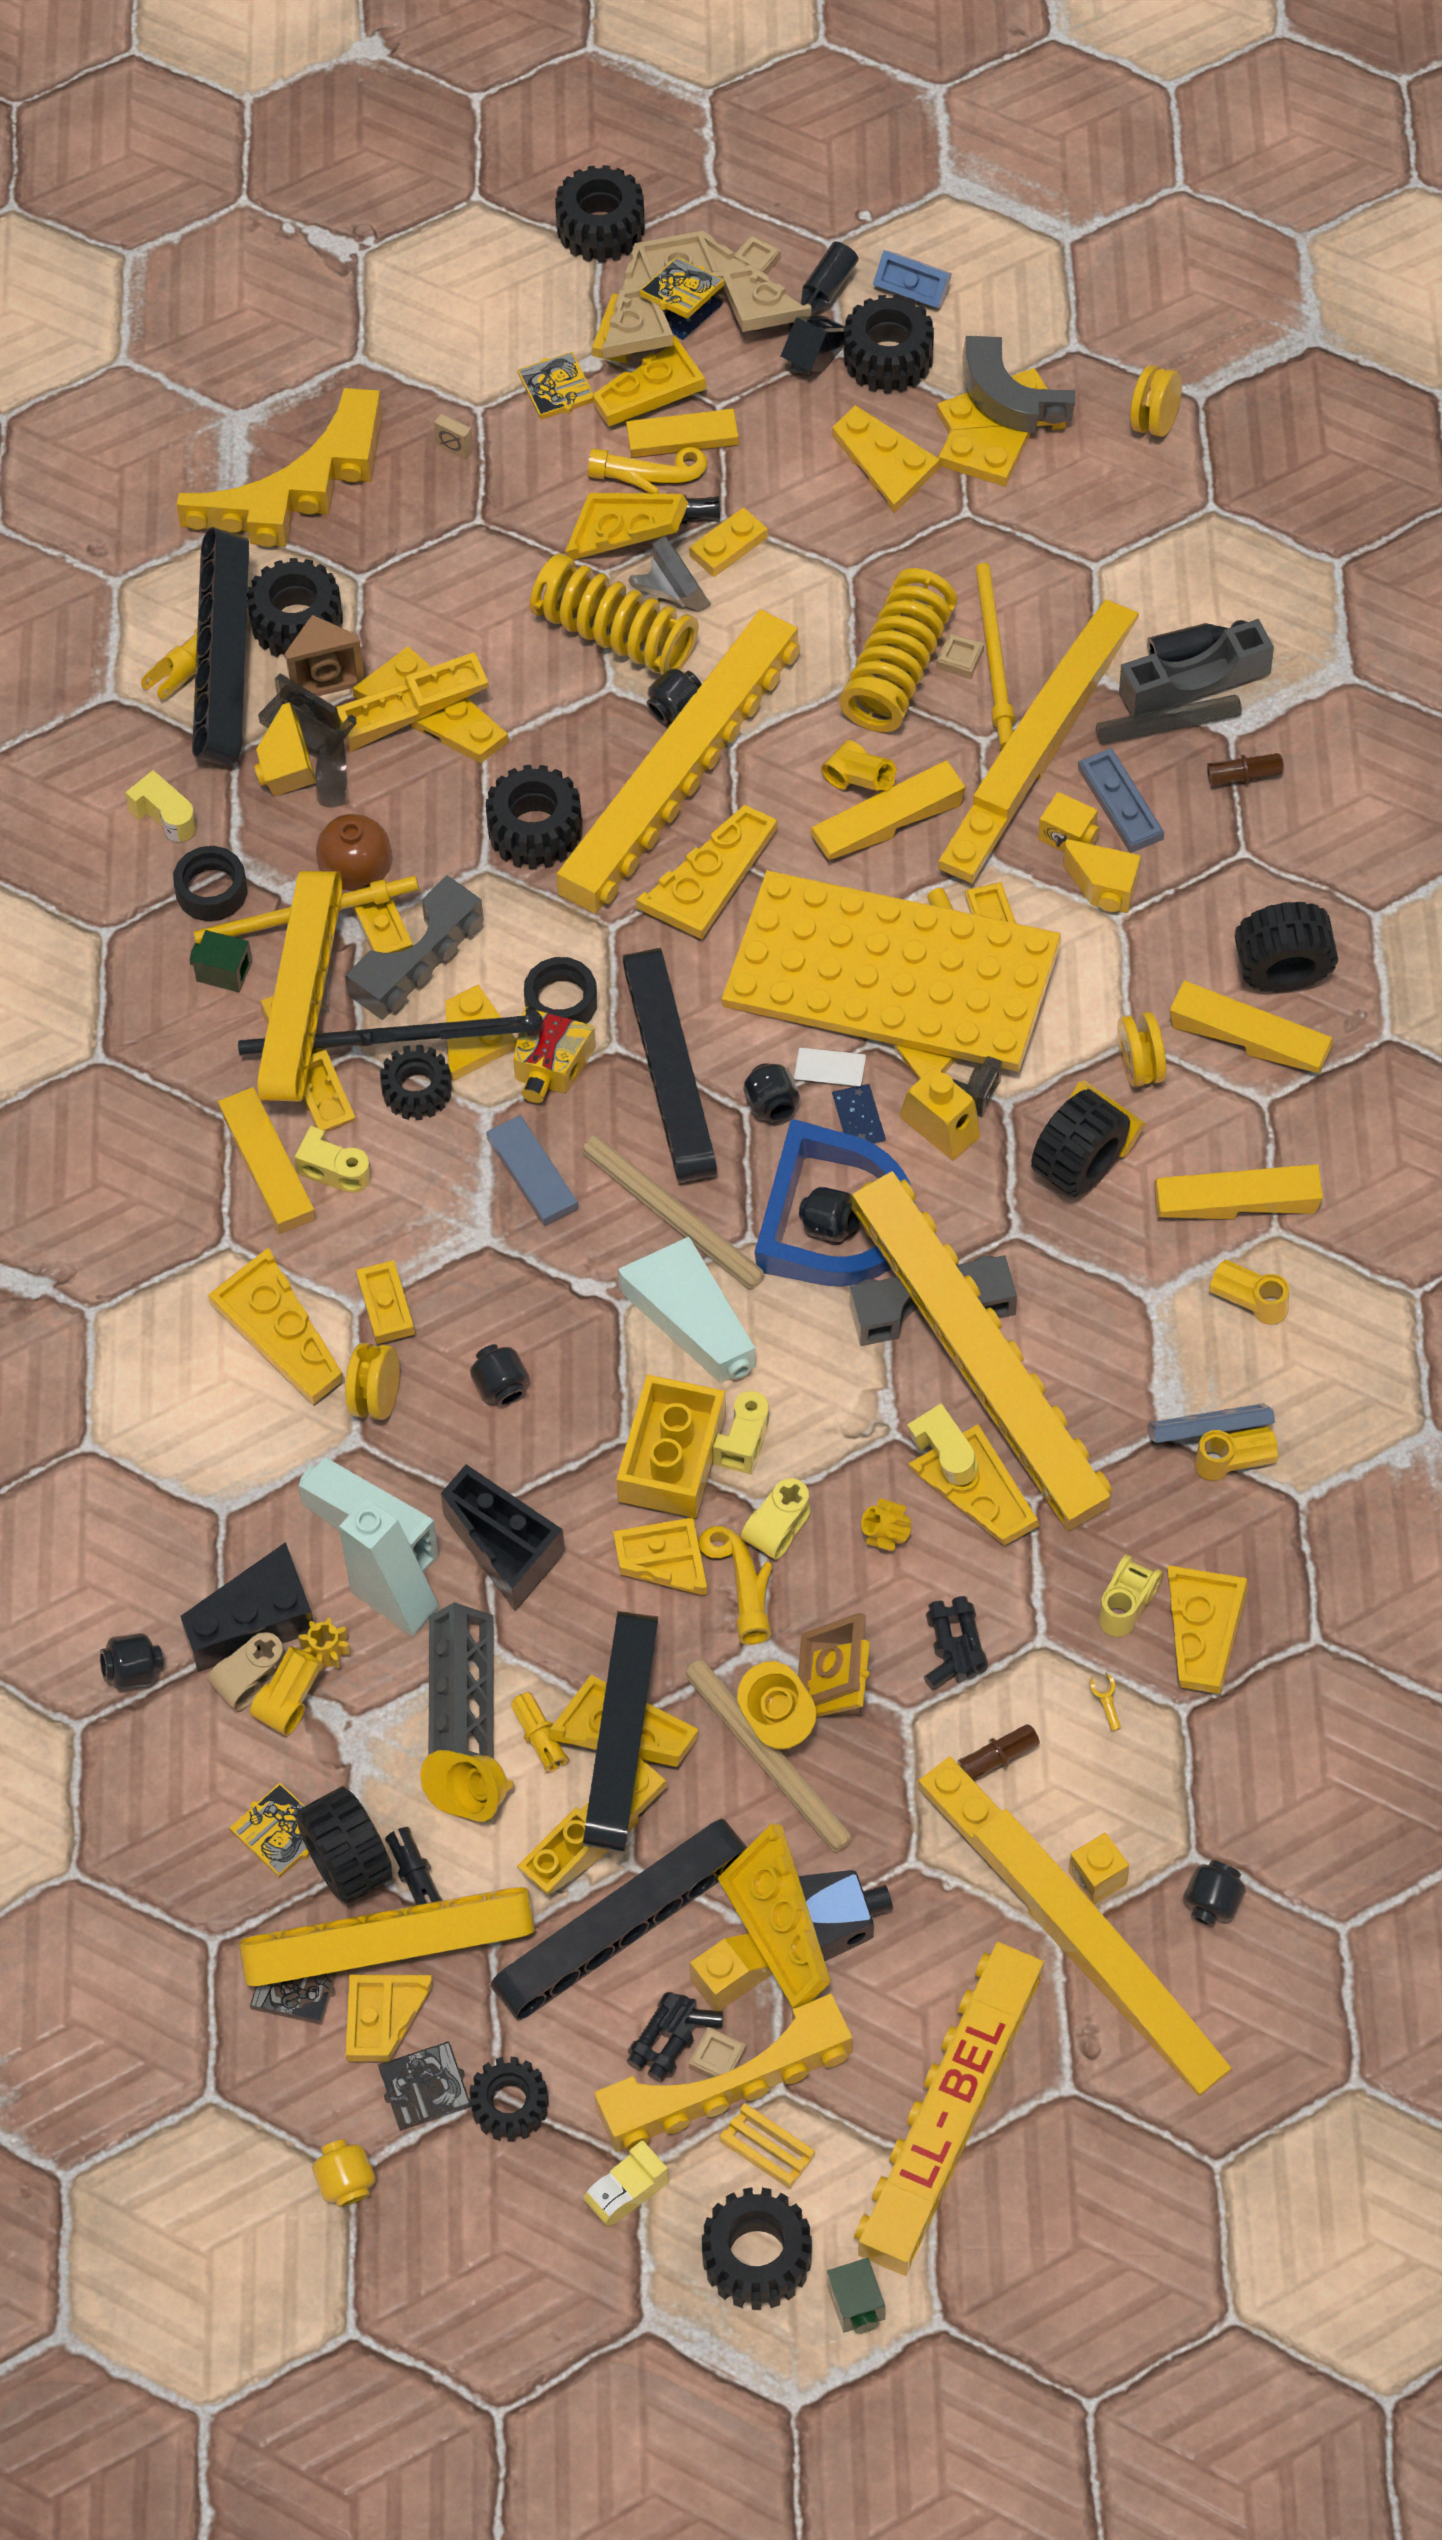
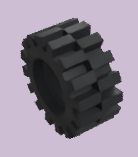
M410 1045L404 1046V1054L402 1055L395 1050L391 1053L392 1061L386 1058L383 1062L384 1069L380 1071L382 1096L386 1106H391V1112L395 1115L401 1111L403 1119L409 1120L410 1114H415L416 1121L422 1120V1113L427 1112L429 1118L435 1116V1107L441 1112L445 1108V1101L449 1102L451 1098L450 1091H452L450 1068L448 1063H445V1057L442 1054L436 1057V1050L431 1047L425 1053L423 1045H416V1051L412 1052ZM413 1074L426 1075L431 1080L430 1085L420 1091L406 1090L401 1086V1082L404 1078Z
M512 2056L510 2063H504L503 2057L496 2058L495 2066L492 2067L488 2062L483 2065V2073L477 2072L473 2077L474 2085H470L469 2091L471 2110L476 2125L480 2124L483 2133L487 2135L490 2131L495 2140L500 2141L501 2136H507L508 2142H515V2135L521 2134L522 2139L530 2137V2129L536 2132L541 2127L540 2120L546 2119L547 2107H549L546 2082L542 2079V2073L538 2068L533 2070L532 2063L525 2060L523 2065L519 2064L518 2057ZM513 2085L523 2090L526 2095L523 2107L514 2113H503L497 2110L492 2103V2099L499 2088Z

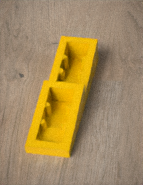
M473 652L406 675L404 684L335 707L338 726L349 752H352L488 688L489 682L476 653Z
M945 760L891 787L887 792L883 791L812 826L810 834L827 859L831 860L894 838L896 828L959 807L966 786L949 762Z
M1185 980L1169 1010L1174 1029L1245 1046L1248 1056L1320 1073L1333 1045V1038Z
M274 995L260 1000L261 1013L267 1025ZM312 1049L303 1101L316 1128L328 1132L356 1121V1117L326 1049Z
M254 1087L217 1101L248 1172L250 1171L278 1235L314 1221V1208Z
M1318 1164L1156 1178L1154 1182L1158 1217L1235 1219L1238 1212L1315 1214L1323 1200Z

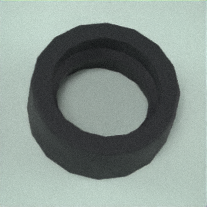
M218 846L198 847L187 852L177 862L173 872L176 899L182 910L193 918L204 921L224 919L234 914L243 905L246 898L247 882L244 866L238 856L226 848ZM206 870L224 871L232 877L233 881L232 885L224 893L212 897L198 896L188 889L189 881L196 874Z
M553 957L541 961L530 970L524 981L525 1007L587 1024L597 1009V985L592 971L582 962L570 957ZM569 981L582 988L583 999L575 1006L567 1009H552L539 1002L538 992L549 983Z

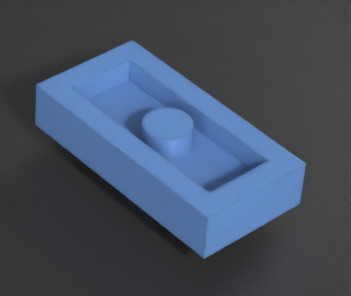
M883 250L873 285L924 304L941 308L952 273L898 253Z

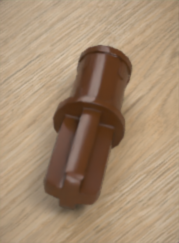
M1279 753L1246 758L1244 754L1240 755V759L1207 763L1210 787L1234 782L1249 784L1251 779L1281 775L1284 771L1283 759Z
M1026 1724L998 1740L994 1738L989 1739V1744L972 1754L958 1759L957 1762L969 1777L975 1781L999 1767L1007 1768L1009 1761L1037 1747L1040 1744V1740L1035 1729Z

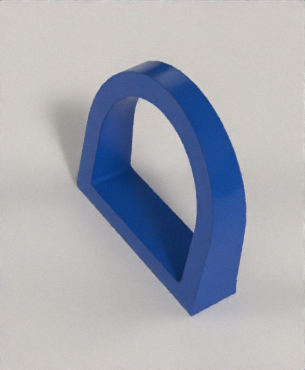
M791 1119L754 1252L756 1265L763 1269L764 1274L825 1286H851L861 1281L881 1276L890 1270L891 1267L877 1246L852 1256H829L784 1244L782 1240L805 1158L809 1157L860 1168L873 1174L878 1179L893 1171L899 1181L905 1179L911 1186L906 1174L888 1153L865 1139Z

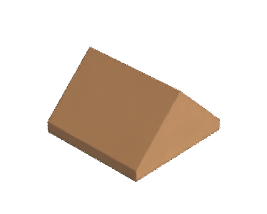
M314 615L310 617L285 652L289 680L317 697L353 688L365 679L358 635Z
M857 1613L801 1633L798 1677L808 1692L810 1689L808 1681L811 1680L814 1651L822 1650L816 1660V1672L818 1675L829 1679L839 1672L843 1663V1653L836 1646L852 1642L848 1683L811 1695L815 1706L860 1691L861 1640L865 1639L866 1615ZM831 1651H835L836 1661L829 1671L824 1672L823 1662L825 1657ZM860 1708L834 1714L859 1716Z

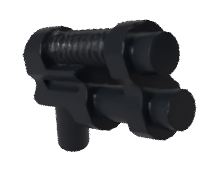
M965 1596L954 1598L951 1601V1607H945L944 1601L940 1600L928 1605L929 1611L926 1613L927 1622L930 1627H934L937 1640L933 1644L934 1651L944 1661L924 1676L926 1684L932 1690L952 1676L955 1677L957 1683H961L963 1680L971 1679L988 1669L986 1653L982 1650L976 1621L974 1620L976 1617L975 1608L972 1603L968 1602V1598ZM950 1623H960L963 1635L953 1637Z
M672 1992L664 1993L657 2004V2011L654 2012L650 2022L647 2023L648 2025L641 2032V2036L636 2041H633L627 2050L630 2055L627 2063L636 2070H641L643 2065L650 2066L648 2075L652 2079L662 2082L665 2076L671 2077L677 2068L674 2062L682 2049L689 2048L693 2043L694 2039L691 2032L694 2026L722 2028L723 2011L697 2009L696 1999ZM661 2033L662 2036L668 2037L669 2040L662 2051L657 2053L651 2047Z

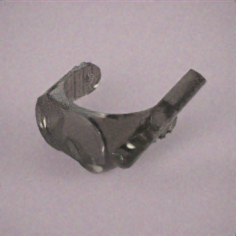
M349 715L338 730L333 729L326 732V744L318 752L315 768V778L317 781L316 797L319 804L324 807L340 806L348 797L344 739L357 724L356 718L353 715Z

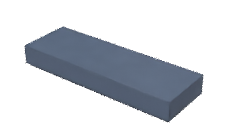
M1112 748L1078 761L1079 772L1129 853L1164 840L1163 829Z
M521 1115L486 1132L487 1140L544 1226L578 1209V1201Z
M1265 1403L1152 1421L1147 1426L1149 1438L1155 1443L1201 1436L1211 1430L1225 1432L1275 1423L1273 1409Z

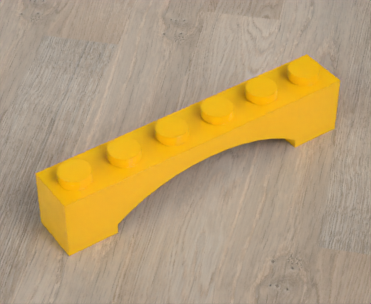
M831 1993L792 2009V2023L770 2047L752 2060L727 2073L698 2082L666 2086L640 2084L636 2082L634 2076H631L595 2091V2108L615 2152L625 2148L629 2151L640 2141L643 2140L647 2144L651 2137L663 2132L667 2134L680 2132L690 2124V2121L706 2115L708 2118L718 2116L728 2110L730 2104L744 2098L746 2101L756 2100L768 2093L769 2088L783 2082L785 2084L797 2083L809 2074V2071L824 2065L825 2068H831L843 2063L848 2058V2055L852 2054L853 2037Z

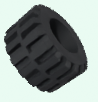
M594 165L588 166L586 171L579 169L574 172V177L567 176L563 180V186H559L556 192L558 238H561V244L565 248H570L571 254L575 256L581 254L583 259L588 261L592 258H597L598 262H606L605 258L611 257L613 260L620 258L621 253L629 254L632 252L634 244L641 242V235H644L645 232L644 195H642L640 184H636L635 178L631 174L625 176L624 170L620 168L611 170L610 166L603 165L602 168H595ZM607 212L608 214L594 215L592 213Z
M878 295L877 300L868 298L864 300V306L857 304L852 309V314H848L844 326V364L847 366L848 374L851 377H856V382L859 385L867 384L869 385V390L875 392L877 389H884V393H891L892 389H898L901 392L907 390V385L913 387L918 385L920 378H926L929 374V368L933 364L934 327L931 316H926V309L922 305L916 307L914 300L908 298L904 301L901 300L899 295H894L893 298H886V295ZM890 341L899 344L895 346H883L879 345L878 343Z
M290 558V562L283 563L282 560L274 562V567L266 566L261 570L262 576L255 575L251 581L252 587H248L247 604L253 636L255 639H258L259 645L264 650L270 648V654L278 657L280 654H284L285 657V652L312 615L339 627L343 624L340 591L338 584H336V579L332 573H327L326 567L319 564L315 567L312 560L305 559L304 562H298V558ZM292 605L309 606V608L296 613L281 611Z
M524 765L521 771H517L516 768L509 770L508 777L501 775L496 780V787H490L485 806L488 835L493 849L500 851L502 859L507 861L512 858L513 865L521 867L524 863L528 864L529 869H537V864H544L546 868L553 866V860L557 859L559 862L567 858L566 851L573 852L575 850L577 841L582 836L580 794L578 789L574 788L573 781L569 777L563 778L561 771L554 769L550 772L548 771V766L539 765L538 769H532L531 765ZM531 811H541L551 815L539 822H526L518 819L522 814Z
M1283 902L1270 905L1251 913V916L1244 918L1240 922L1241 925L1236 927L1234 937L1243 980L1254 989H1260V991L1284 992L1308 987L1326 978L1327 974L1333 972L1336 968L1335 965L1338 963V954L1330 917L1324 908H1319V905L1313 903L1306 904V902Z
M1091 1089L1078 1092L1055 1112L1041 1132L1031 1159L1032 1169L1070 1197H1077L1083 1194L1107 1173L1120 1154L1129 1132V1117Z
M341 1786L297 1810V1825L306 1848L324 1881L333 1894L342 1902L348 1904L392 1880V1865L386 1848L364 1807L351 1791Z
M752 2187L744 2188L743 2196L737 2198L734 2192L727 2195L726 2205L723 2206L718 2202L712 2208V2218L707 2217L704 2223L702 2260L704 2270L707 2271V2280L712 2287L717 2285L719 2296L724 2300L729 2295L732 2296L733 2305L741 2308L745 2301L751 2302L752 2310H761V2303L769 2302L770 2308L780 2305V2297L782 2296L790 2300L795 2296V2287L799 2286L802 2288L806 2282V2272L810 2271L812 2263L810 2225L807 2218L802 2219V2209L797 2203L789 2206V2197L781 2192L777 2198L772 2197V2192L769 2188L762 2187L761 2194H753ZM761 2231L774 2236L782 2244L783 2250L774 2261L762 2266H751L739 2261L732 2254L731 2247L742 2235Z

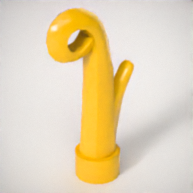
M686 447L676 454L675 466L613 455L609 454L608 450L591 448L587 477L597 479L613 478L635 485L648 493H659L658 488L650 482L681 483L700 477L706 470L707 458L701 450L695 447ZM687 459L694 460L696 463H694L691 466H687L684 463V461Z
M724 1526L707 1528L701 1533L698 1540L700 1550L711 1558H723L732 1554L739 1618L736 1620L739 1641L745 1645L761 1644L771 1637L769 1619L765 1611V1596L772 1564L768 1561L765 1562L757 1575L748 1547L735 1531ZM722 1541L725 1544L718 1547L714 1546L711 1542Z

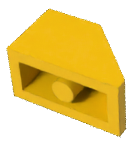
M290 702L283 704L256 748L260 763L254 765L260 785H267L274 797L317 783L299 718Z
M1066 839L1063 866L1089 903L1105 911L1129 913L1139 879L1141 855Z
M749 1933L724 1938L690 1962L692 1984L715 2011L722 2010L773 1974Z

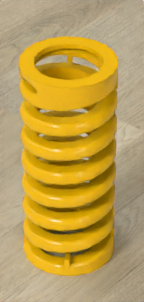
M561 553L555 554L545 563L534 583L530 596L529 607L534 615H545L549 622L562 624L563 628L569 632H579L582 638L595 640L600 647L612 648L617 655L621 657L629 656L630 660L635 664H646L650 671L661 675L669 669L681 670L694 648L698 635L699 624L695 617L685 614L677 620V611L674 607L666 606L660 611V603L655 598H649L643 603V594L636 589L626 595V586L622 582L618 581L610 586L608 576L603 573L593 578V571L589 566L584 565L576 569L575 561ZM546 584L547 586L544 594V600H542L541 595L544 585ZM578 610L577 618L573 619V615ZM594 619V626L590 627V623ZM611 627V634L607 635L606 631ZM628 635V641L624 643L623 639ZM646 641L645 649L643 651H640V647Z
M907 568L896 575L889 594L885 599L884 607L879 611L877 622L872 626L870 637L864 643L863 652L857 658L856 667L850 673L849 682H846L840 694V708L857 725L876 732H891L900 727L908 710L909 700L915 695L916 685L921 682L923 670L928 667L930 655L935 652L937 640L942 637L944 625L949 621L957 603L955 590L941 576L920 568ZM922 583L924 584V587L912 586L908 584ZM930 585L938 589L943 594L945 599H943L937 593L927 589L928 586ZM917 600L924 601V602H926V603H928V604H930V605H926V604L921 603V602H919V601H917ZM854 697L862 706L870 710L869 714H866L863 710L860 709V707L856 704ZM875 713L884 717H891V719L879 720L872 716Z

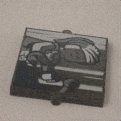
M338 1971L256 1986L250 2003V2009L322 2025L330 1997L336 1995L334 1983Z
M449 2041L390 2060V2062L378 2064L387 2092L384 2094V2100L386 2103L391 2104L399 2131L471 2108L462 2080L465 2077L464 2070L458 2068Z

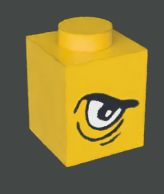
M1057 792L1039 819L1038 840L1063 852L1066 839L1094 845L1100 833V827L1097 826L1098 810L1061 792Z
M1104 1832L1070 1853L1068 1873L1079 1889L1095 1905L1127 1885L1130 1865L1107 1833Z

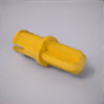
M526 1692L517 1695L511 1702V1707L525 1731L524 1740L526 1743L532 1744L543 1764L545 1772L549 1773L560 1769L557 1762L560 1761L561 1765L564 1766L569 1761V1758L558 1741L548 1739L549 1729L552 1727L553 1722L546 1720L532 1693Z

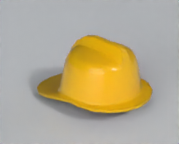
M777 1661L762 1662L751 1667L742 1677L737 1691L739 1707L757 1737L766 1746L774 1749H790L802 1743L811 1734L816 1723L817 1709L802 1681L788 1665Z
M437 1750L429 1754L421 1766V1785L428 1800L441 1811L477 1822H486L493 1818L507 1791L514 1786V1781L506 1777L500 1764L487 1755L470 1756L449 1750Z

